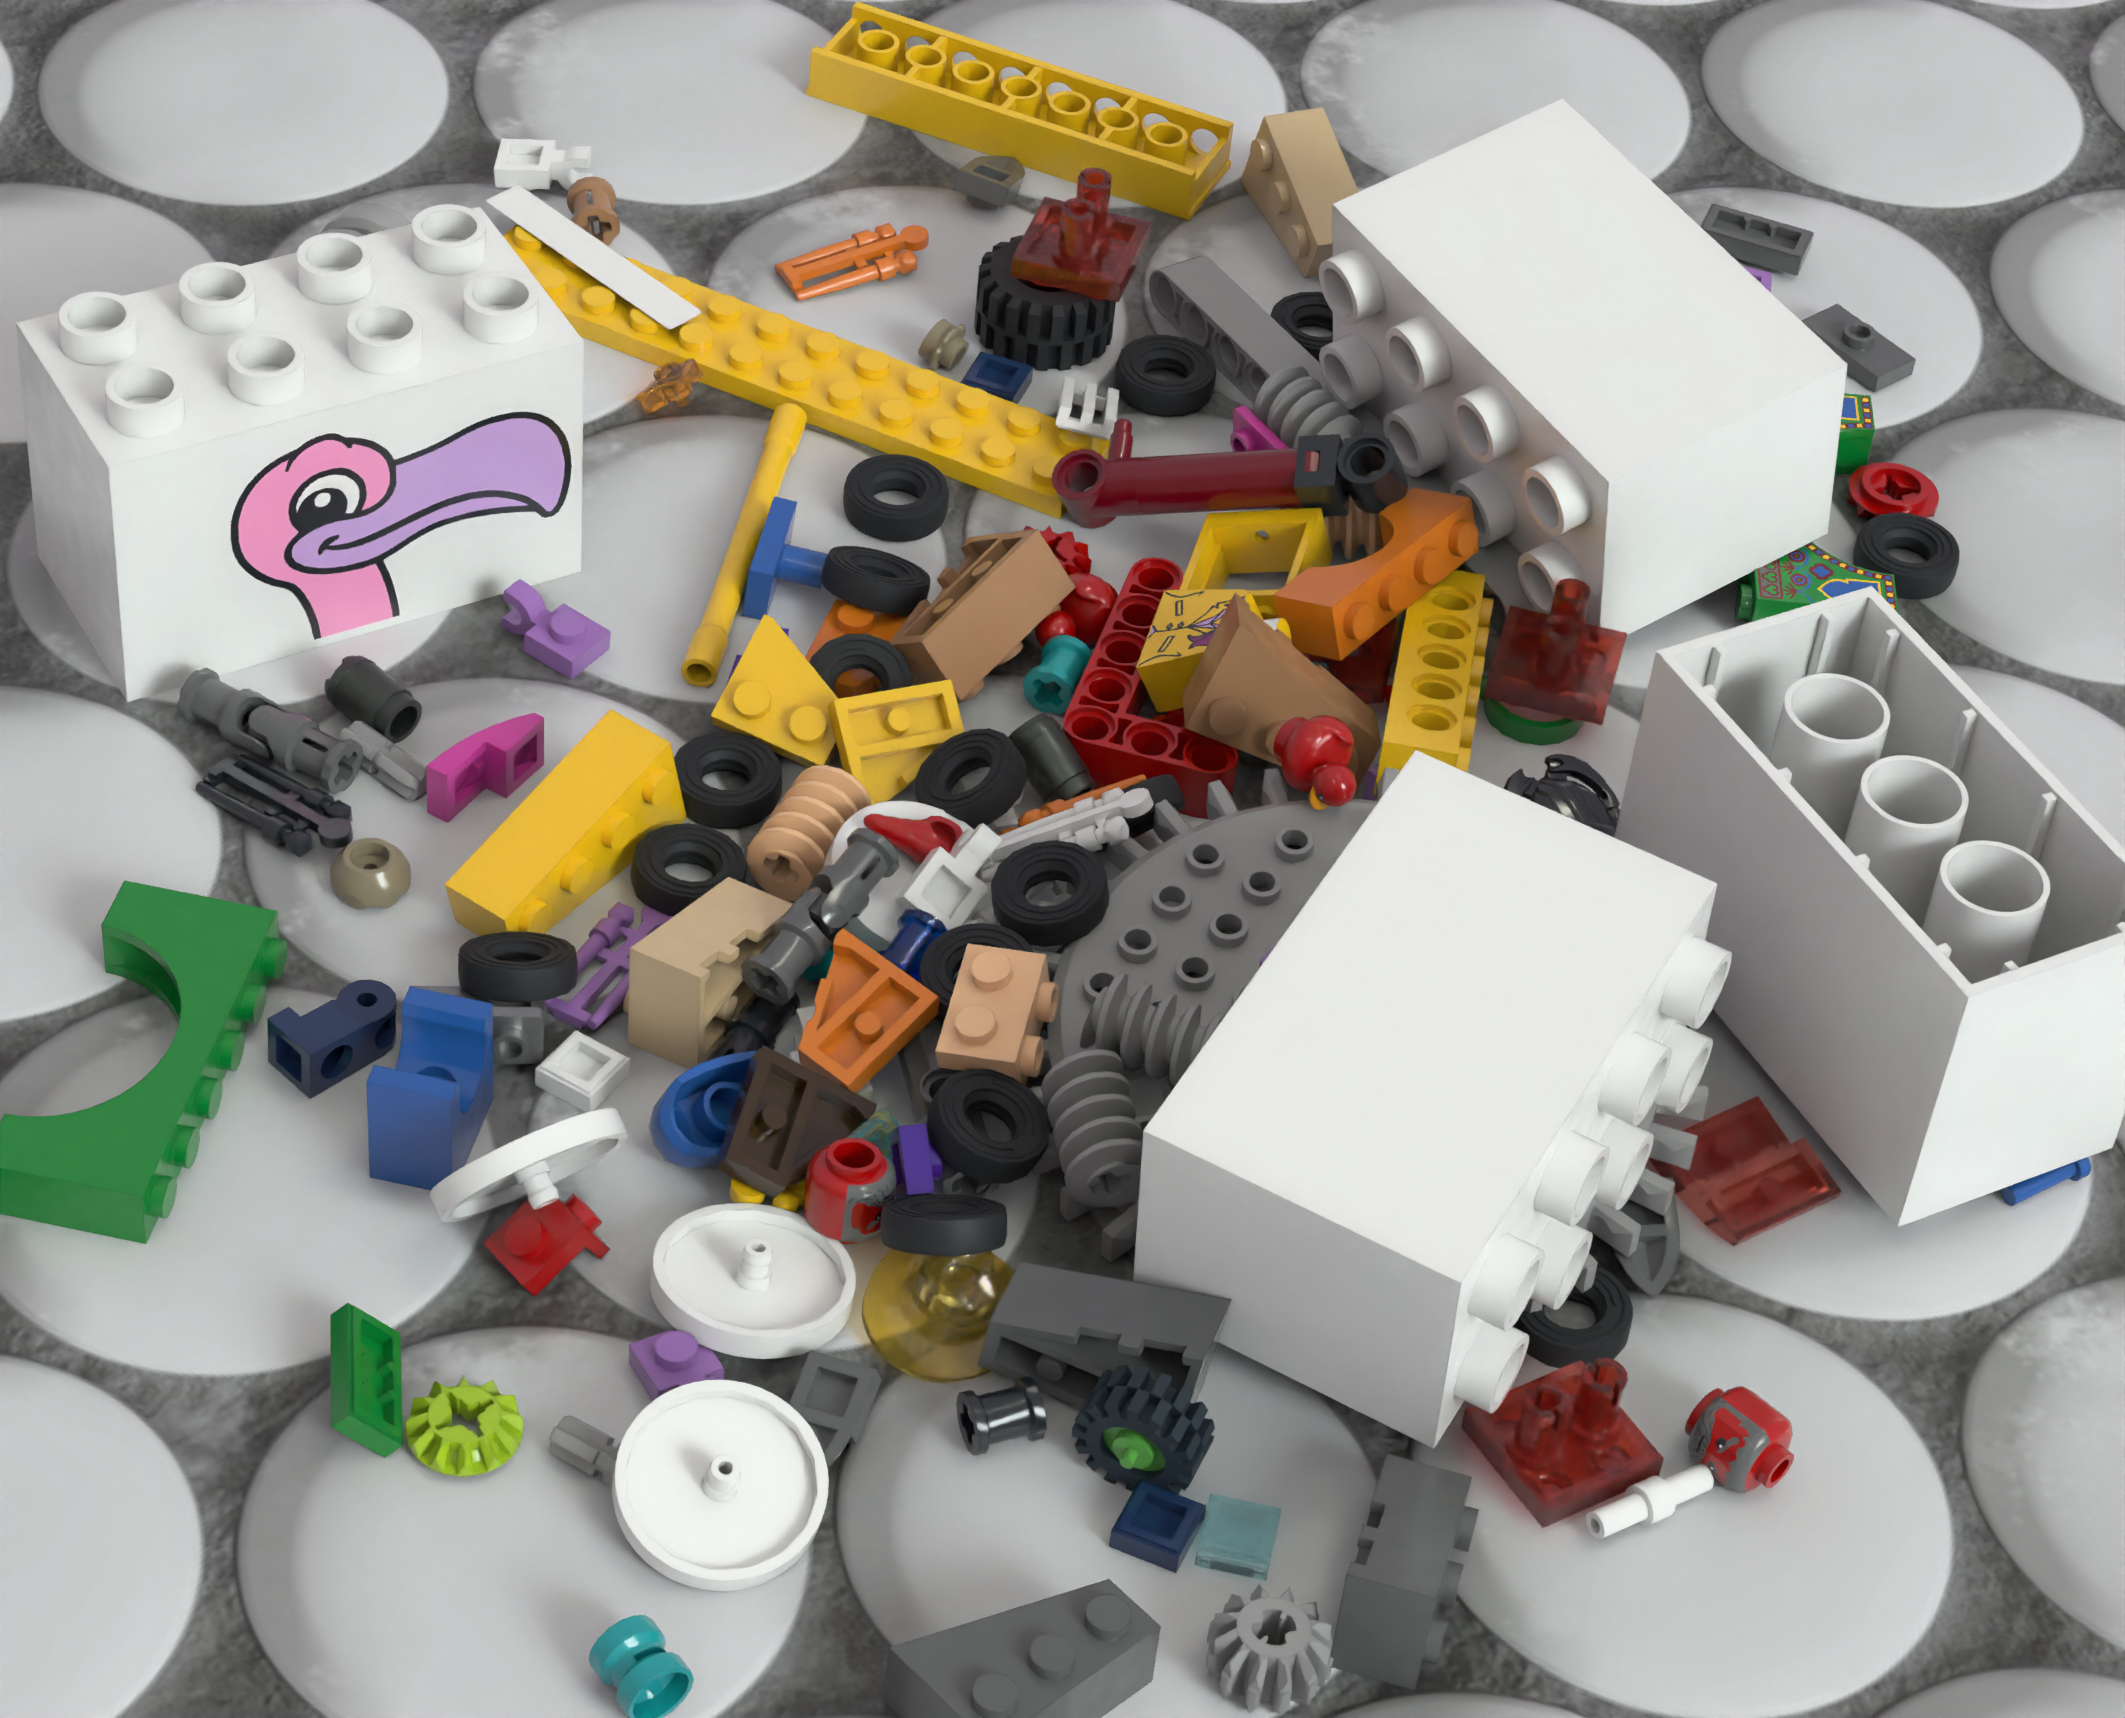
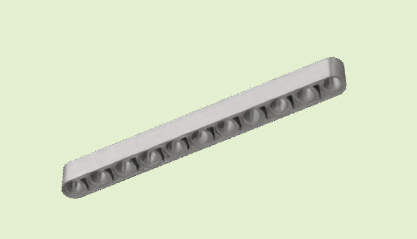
M1197 256L1154 270L1150 274L1149 292L1157 311L1186 339L1202 346L1212 356L1215 367L1253 404L1264 382L1275 371L1290 364L1303 366L1308 371L1310 377L1317 379L1323 389L1330 392L1323 378L1320 363L1208 257ZM1364 404L1348 409L1350 415L1357 417L1364 427L1363 433H1378L1385 436L1383 422ZM1378 470V471H1373V472H1371L1370 474H1368L1367 476L1374 475L1375 473L1379 472L1380 470ZM1433 470L1418 477H1412L1405 472L1408 490L1416 487L1450 494L1451 487ZM1505 538L1485 547H1479L1477 553L1455 569L1486 575L1482 597L1494 599L1489 633L1496 638L1507 636L1548 620V618L1541 615L1534 608L1526 596L1518 574V559L1522 554Z

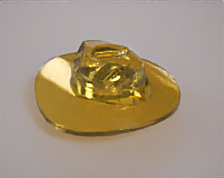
M891 1249L874 1269L865 1288L862 1300L864 1329L877 1352L894 1367L910 1376L936 1383H956L980 1377L991 1371L978 1365L989 1321L1015 1271L991 1251L972 1255L932 1256Z

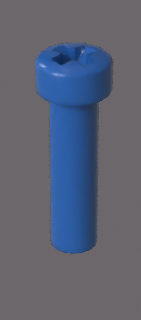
M2086 1157L2001 1189L2002 1197L2008 1205L2014 1206L2067 1179L2079 1181L2090 1174V1160Z

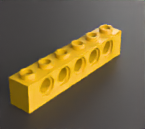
M1454 570L1407 608L1373 795H1376V787L1385 768L1398 769L1400 773L1415 750L1468 773L1481 688L1480 684L1489 635V624L1494 599L1482 597L1486 575Z

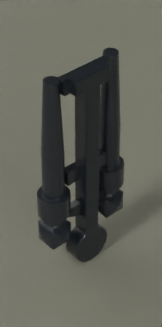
M243 754L238 755L237 758L229 755L208 769V776L203 778V781L198 782L195 787L197 792L262 831L263 837L278 846L286 845L287 851L299 858L313 849L311 834L305 830L311 829L318 833L320 843L324 847L331 849L343 848L349 845L353 839L352 825L350 823L353 821L351 806L339 799L335 801L333 796L319 788L310 789L289 776ZM242 768L246 769L247 771L251 772L252 774H254V775L257 776L258 778L262 779V780L265 781L266 783H264V782L258 780L257 778H255V777L249 775L248 773L242 771L241 769H242ZM225 781L269 807L264 809L263 813L215 787ZM281 814H284L289 818L295 820L297 823L295 824V826H293L290 822L282 819L279 816Z

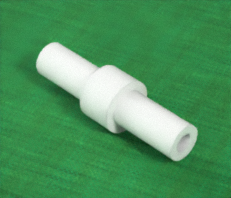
M1699 1463L1665 1479L1651 1476L1631 1485L1626 1489L1625 1497L1587 1513L1586 1526L1588 1531L1594 1538L1601 1540L1636 1523L1647 1527L1661 1521L1674 1513L1676 1505L1711 1490L1714 1485L1712 1473L1707 1466Z

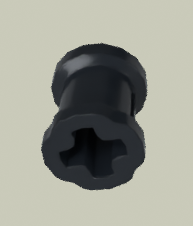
M1029 1376L1017 1378L1014 1387L976 1395L974 1391L967 1390L959 1392L957 1396L956 1408L959 1428L965 1445L972 1455L985 1454L991 1444L1026 1436L1029 1441H1037L1044 1438L1047 1429L1044 1404L1035 1381Z

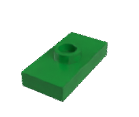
M346 1303L330 1315L331 1427L386 1458L403 1446L400 1333L356 1306Z

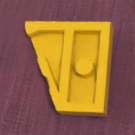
M764 614L711 714L712 724L729 732L754 737L769 746L773 752L808 768L822 765L829 766L838 748L828 711L829 704L833 700L838 699V697L772 617Z
M951 679L835 699L828 706L843 770L854 776L866 788L871 799V805L890 801L915 781L921 764L935 748L949 738L965 732Z

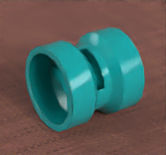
M633 1615L609 1627L594 1643L588 1659L591 1668L602 1683L616 1687L618 1705L628 1718H663L685 1700L694 1681L692 1672L681 1657L664 1649L666 1644L664 1634L655 1622L646 1615Z

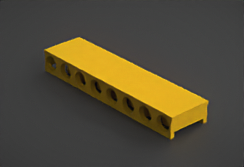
M856 2L852 6V18L824 48L815 46L810 51L809 86L806 88V95L988 155L1010 156L1016 158L1024 167L1190 221L1231 168L1229 156L1233 122L861 2ZM871 21L878 24L883 30L874 29L862 33L860 25L863 22ZM913 36L921 37L930 45H916L908 48L907 39ZM957 52H967L977 60H965L955 64L954 55ZM1005 67H1014L1025 76H1010L1003 80L1001 70ZM1054 82H1060L1067 85L1072 91H1061L1050 95L1048 86ZM1101 98H1110L1116 101L1120 107H1107L1098 112L1096 101ZM1156 113L1166 118L1168 122L1155 123L1147 128L1144 123V117L1148 114ZM1206 129L1217 137L1218 141L1209 153L1200 150L1194 143L1192 133L1195 130Z

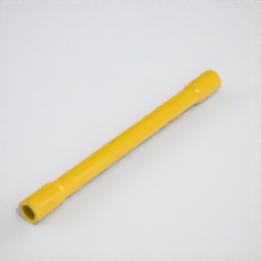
M784 403L777 406L763 440V451L702 621L692 636L681 667L683 678L693 686L708 687L714 684L728 648V636L747 584L749 569L774 496L777 497L789 462L796 454L807 423L806 413L795 404Z

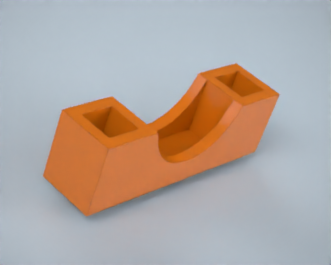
M1412 487L1407 491L1404 498L1390 504L1379 513L1384 544L1382 549L1366 558L1347 564L1329 567H1308L1273 594L1276 617L1284 618L1287 621L1291 632L1292 646L1301 653L1338 661L1343 660L1479 551L1478 529L1474 520L1471 498Z

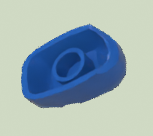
M757 1051L734 1053L702 1062L684 1072L671 1083L655 1104L649 1122V1130L654 1146L665 1161L682 1168H701L715 1165L751 1058Z

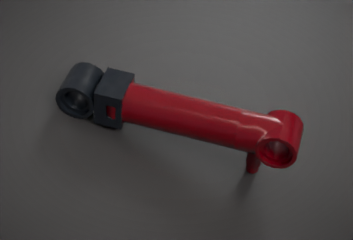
M1123 418L1118 419L1114 423L1113 433L1110 435L1108 459H1104L1101 454L1094 450H1075L1063 456L1055 465L1052 473L1053 487L1071 519L1082 528L1089 529L1104 527L1117 516L1287 507L1321 508L1323 517L1348 516L1350 497L1360 510L1366 513L1379 514L1390 504L1404 498L1408 490L1407 476L1394 446L1388 438L1378 433L1368 432L1359 434L1348 440L1345 444L1340 434L1299 436L1298 448L1131 457L1133 436L1131 435L1132 423ZM1378 470H1380L1379 472L1375 473L1374 475L1367 476L1368 474H1370V473L1373 472V471H1378Z

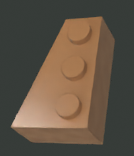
M1038 529L974 536L966 539L960 547L966 559L956 572L952 567L942 571L936 579L942 587V591L932 604L927 599L920 601L889 642L903 654L913 675L914 685L951 679L957 703H963L971 699L983 689L985 685L983 678L995 666L1006 663L1014 658L1023 648L1021 641L1046 616L1061 610L1059 603L1075 588V585Z
M1235 592L1182 693L1185 728L1282 767V764L1277 761L1273 752L1274 740L1279 729L1287 721L1295 717H1303L1308 720L1318 715L1333 716L1343 721L1354 737L1353 753L1347 767L1355 775L1357 791L1381 747L1375 711L1320 664L1316 666L1292 646L1291 639L1278 628L1273 630L1252 612L1250 605Z

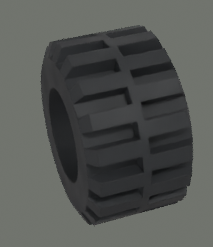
M1037 233L1028 237L1022 235L1011 237L1010 242H999L993 246L992 252L985 253L982 257L981 265H979L974 329L975 333L980 335V343L984 348L993 349V355L1028 364L1039 371H1047L1048 369L1069 370L1072 365L1084 366L1091 363L1092 357H1100L1105 352L1106 346L1110 345L1112 339L1118 288V276H1116L1115 266L1112 262L1106 261V255L1100 250L1090 249V244L1081 240L1074 241L1068 239V236L1057 234L1056 236H1048L1044 233Z

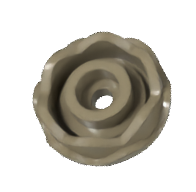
M378 838L359 839L344 847L333 861L330 868L331 887L336 896L342 897L346 904L354 909L359 910L367 907L389 908L410 888V864L401 850L385 840Z

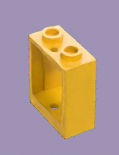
M1321 508L1208 513L1179 590L1224 589L1229 574L1290 571L1286 584H1288L1308 567H1329L1333 554ZM1257 531H1265L1269 536L1262 537ZM1280 589L1247 590L1252 594L1263 620L1277 618L1273 594Z

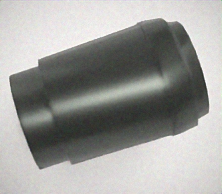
M352 655L343 658L342 664L335 670L332 677L325 681L324 691L326 698L337 711H340L353 721L365 722L392 743H398L407 738L420 721L422 706L413 698L411 692L377 666L375 662L366 657Z
M1045 713L1034 716L1008 736L1025 760L1027 780L1045 803L1057 799L1066 801L1092 791L1097 784L1089 774V768L1061 729L1060 724L1052 716L1049 717Z

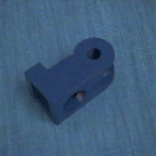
M371 979L358 980L349 983L341 989L336 1000L333 999L303 1016H299L290 1007L267 1018L268 1062L309 1099L317 1096L385 1056L393 1049L396 1042L397 1001L395 992L390 986L380 981Z

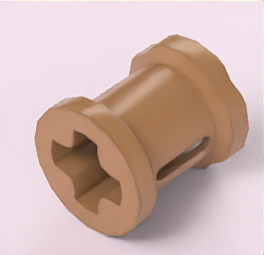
M599 177L579 179L570 186L567 192V206L571 214L574 215L571 221L609 246L620 232L619 218L616 212L613 211L616 205L615 191L612 185L605 179ZM587 192H592L593 204L588 205ZM593 221L599 222L600 232L598 234L594 232Z

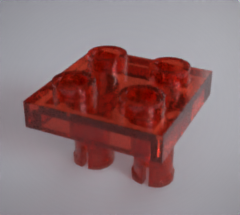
M1086 168L1078 176L1076 198L1068 199L1065 202L1044 197L1012 256L1010 276L1029 280L1040 286H1054L1082 293L1093 299H1107L1119 302L1149 242L1151 222L1108 212L1112 176L1109 172L1100 168Z
M1562 579L1556 585L1550 614L1510 605L1487 677L1483 697L1506 702L1512 706H1523L1564 716L1575 721L1603 725L1623 655L1627 633L1585 623L1591 594L1589 585L1578 579Z
M1598 1358L1595 1360L1594 1366L1590 1362L1584 1364L1579 1360L1511 1389L1498 1409L1492 1414L1476 1406L1465 1409L1461 1426L1463 1431L1542 1528L1625 1492L1629 1486L1651 1476L1659 1477L1664 1460L1662 1455L1620 1407L1623 1390L1628 1382V1373L1619 1362L1610 1358Z

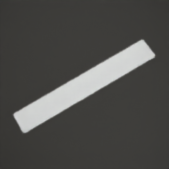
M513 186L486 200L489 205L665 328L673 329L701 314V310L522 186Z

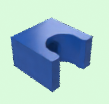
M410 986L402 1002V1039L396 1068L391 1069L374 1065L366 1082L369 1176L374 1179L431 1191L443 1179L466 1165L493 1101V1004Z

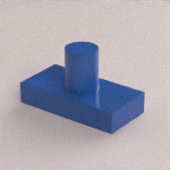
M774 496L749 569L742 616L761 620L764 614L768 615L779 579L819 589L823 586L821 576L828 554L790 545L797 508L796 501Z

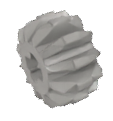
M1260 1584L1251 1593L1250 1600L1231 1594L1229 1601L1224 1605L1223 1613L1215 1614L1214 1620L1209 1625L1207 1642L1209 1643L1206 1664L1209 1668L1208 1675L1221 1679L1219 1686L1222 1689L1223 1699L1239 1695L1245 1696L1249 1714L1260 1703H1269L1280 1717L1289 1708L1290 1700L1307 1707L1309 1706L1311 1699L1316 1696L1317 1687L1324 1686L1325 1680L1329 1679L1333 1664L1331 1649L1334 1638L1331 1632V1624L1319 1621L1320 1614L1318 1613L1316 1602L1296 1605L1290 1587L1280 1597H1270Z

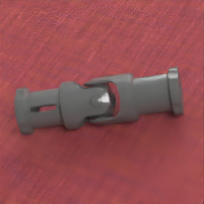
M209 668L194 671L181 688L177 710L183 719L189 722L201 720L219 729L221 736L225 740L262 757H274L276 764L288 772H298L301 770L320 780L322 787L332 794L345 791L359 773L363 749L358 742L352 739L340 741L320 731L319 724L304 715L292 713L287 708L251 689L239 691L221 682L219 675Z
M857 828L847 838V849L834 865L824 866L813 878L808 890L802 893L797 901L775 923L772 930V939L759 954H751L741 964L742 977L758 996L774 1004L784 1005L789 1002L794 996V984L809 966H816L822 962L832 949L836 934L842 928L847 929L849 925L848 920L861 915L869 904V893L882 878H889L894 875L899 869V854L885 837L868 828Z

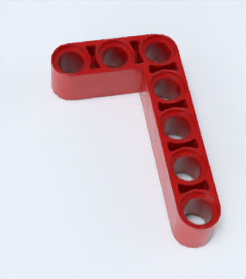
M1157 557L1143 558L1134 563L1126 577L1066 710L1062 730L1089 768V774L1097 784L1093 790L1141 774L1145 775L1147 779L1159 775L1172 774L1186 802L1185 807L1179 813L1195 818L1209 819L1206 811L1208 783L1220 780L1233 797L1238 752L1234 747L1189 729L1138 716L1148 691L1136 668L1164 591L1179 590L1183 582V572L1174 562Z

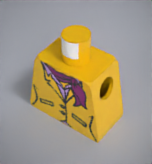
M1245 589L1164 591L1136 666L1158 713L1183 708L1182 693L1235 592L1250 605V610L1263 620L1250 592ZM1284 618L1263 620L1273 630L1278 628L1291 639L1290 628Z

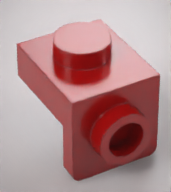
M572 1193L565 1201L559 1197L557 1201L536 1210L532 1208L527 1199L483 1243L515 1279L534 1296L585 1247L600 1259L610 1250L605 1242L594 1232L603 1221L575 1193Z

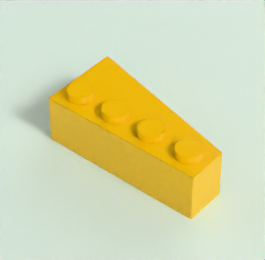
M610 709L444 884L455 921L479 936L499 932L545 934L628 867L633 861L637 844L649 832L666 825L681 824L686 820L687 816L671 743Z

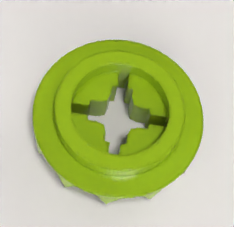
M465 1375L462 1376L455 1386L446 1387L434 1381L428 1396L413 1398L411 1412L408 1420H406V1439L413 1455L428 1468L451 1476H475L495 1470L516 1453L523 1437V1417H521L518 1411L515 1395H502L499 1393L494 1380L482 1386L471 1385ZM452 1414H461L467 1421L477 1418L478 1437L473 1430L468 1431L462 1424L452 1427Z

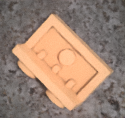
M967 943L935 1050L938 1067L960 1071L966 1069H991L1015 1078L1023 1085H1026L1028 1076L1037 1077L1039 1075L1044 1051V1041L1039 1035L1043 1022L1052 1023L1054 1021L1059 999L1058 983L1049 982L1046 954Z

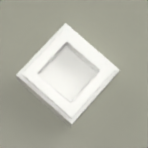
M575 1030L535 1069V1085L586 1113L591 1112L630 1075V1058Z

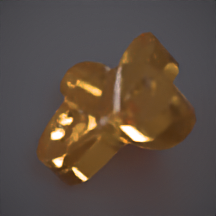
M693 358L685 360L680 364L676 362L664 364L654 371L653 375L657 381L656 386L640 392L636 396V400L646 414L660 409L673 400L677 401L680 407L685 406L690 401L687 396L692 391L691 385L703 376V372Z

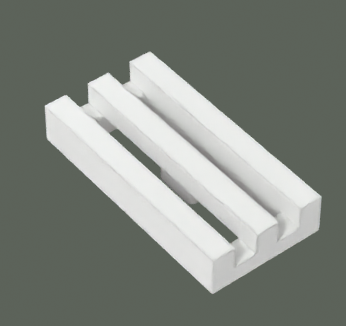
M1065 376L1060 392L1055 425H1058V428L1108 441L1113 433L1114 423L1117 419L1120 390L1108 388L1106 398L1096 395L1098 384L1086 382L1085 390L1082 392L1074 390L1075 378ZM1072 404L1082 406L1080 419L1070 417ZM1094 410L1102 411L1101 425L1092 423Z

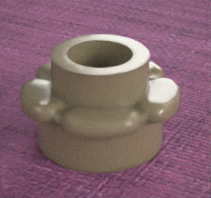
M942 319L934 325L924 338L918 351V355L929 362L930 370L936 371L941 365L948 370H952L958 365L969 347V343L963 339L966 334V327L962 324L956 327L946 319Z

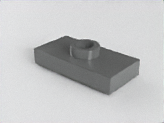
M1711 204L1700 226L1733 258L1738 259L1740 262L1747 265H1761L1798 276L1814 236L1813 232L1717 204Z
M1835 304L1801 320L1848 364L1847 374L1874 393L1912 375L1916 361L1914 357L1839 304Z

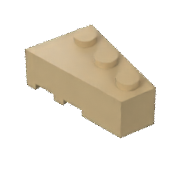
M1323 107L1267 115L1263 117L1256 139L1251 143L1250 155L1240 182L1305 278L1319 276L1320 264L1332 257V204L1359 191Z
M728 877L630 948L629 989L623 1004V1010L628 1014L627 1043L687 1069L708 1059L723 1040V1033L726 1030L724 1028L728 1021L737 1013H744L757 997V994L746 984L742 977L741 964L751 954H759L773 937V926L793 903Z

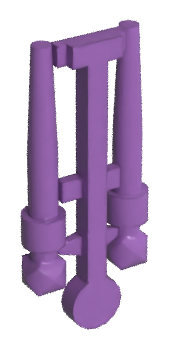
M617 902L608 911V918H602L589 932V939L576 952L578 975L596 956L597 960L605 964L569 1003L558 998L545 1000L547 1010L553 1012V1017L576 1028L582 1029L583 1026H588L590 1029L595 1030L624 1002L629 989L630 948L674 916H668L646 905L641 911V924L635 930L629 928L634 922V908ZM621 935L626 939L616 952L609 950ZM621 971L625 972L626 974L593 1014L587 1012L586 1010Z

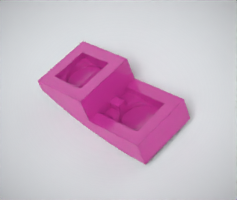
M531 713L497 723L458 742L426 766L427 813L448 823L485 789L507 799L544 765V717Z

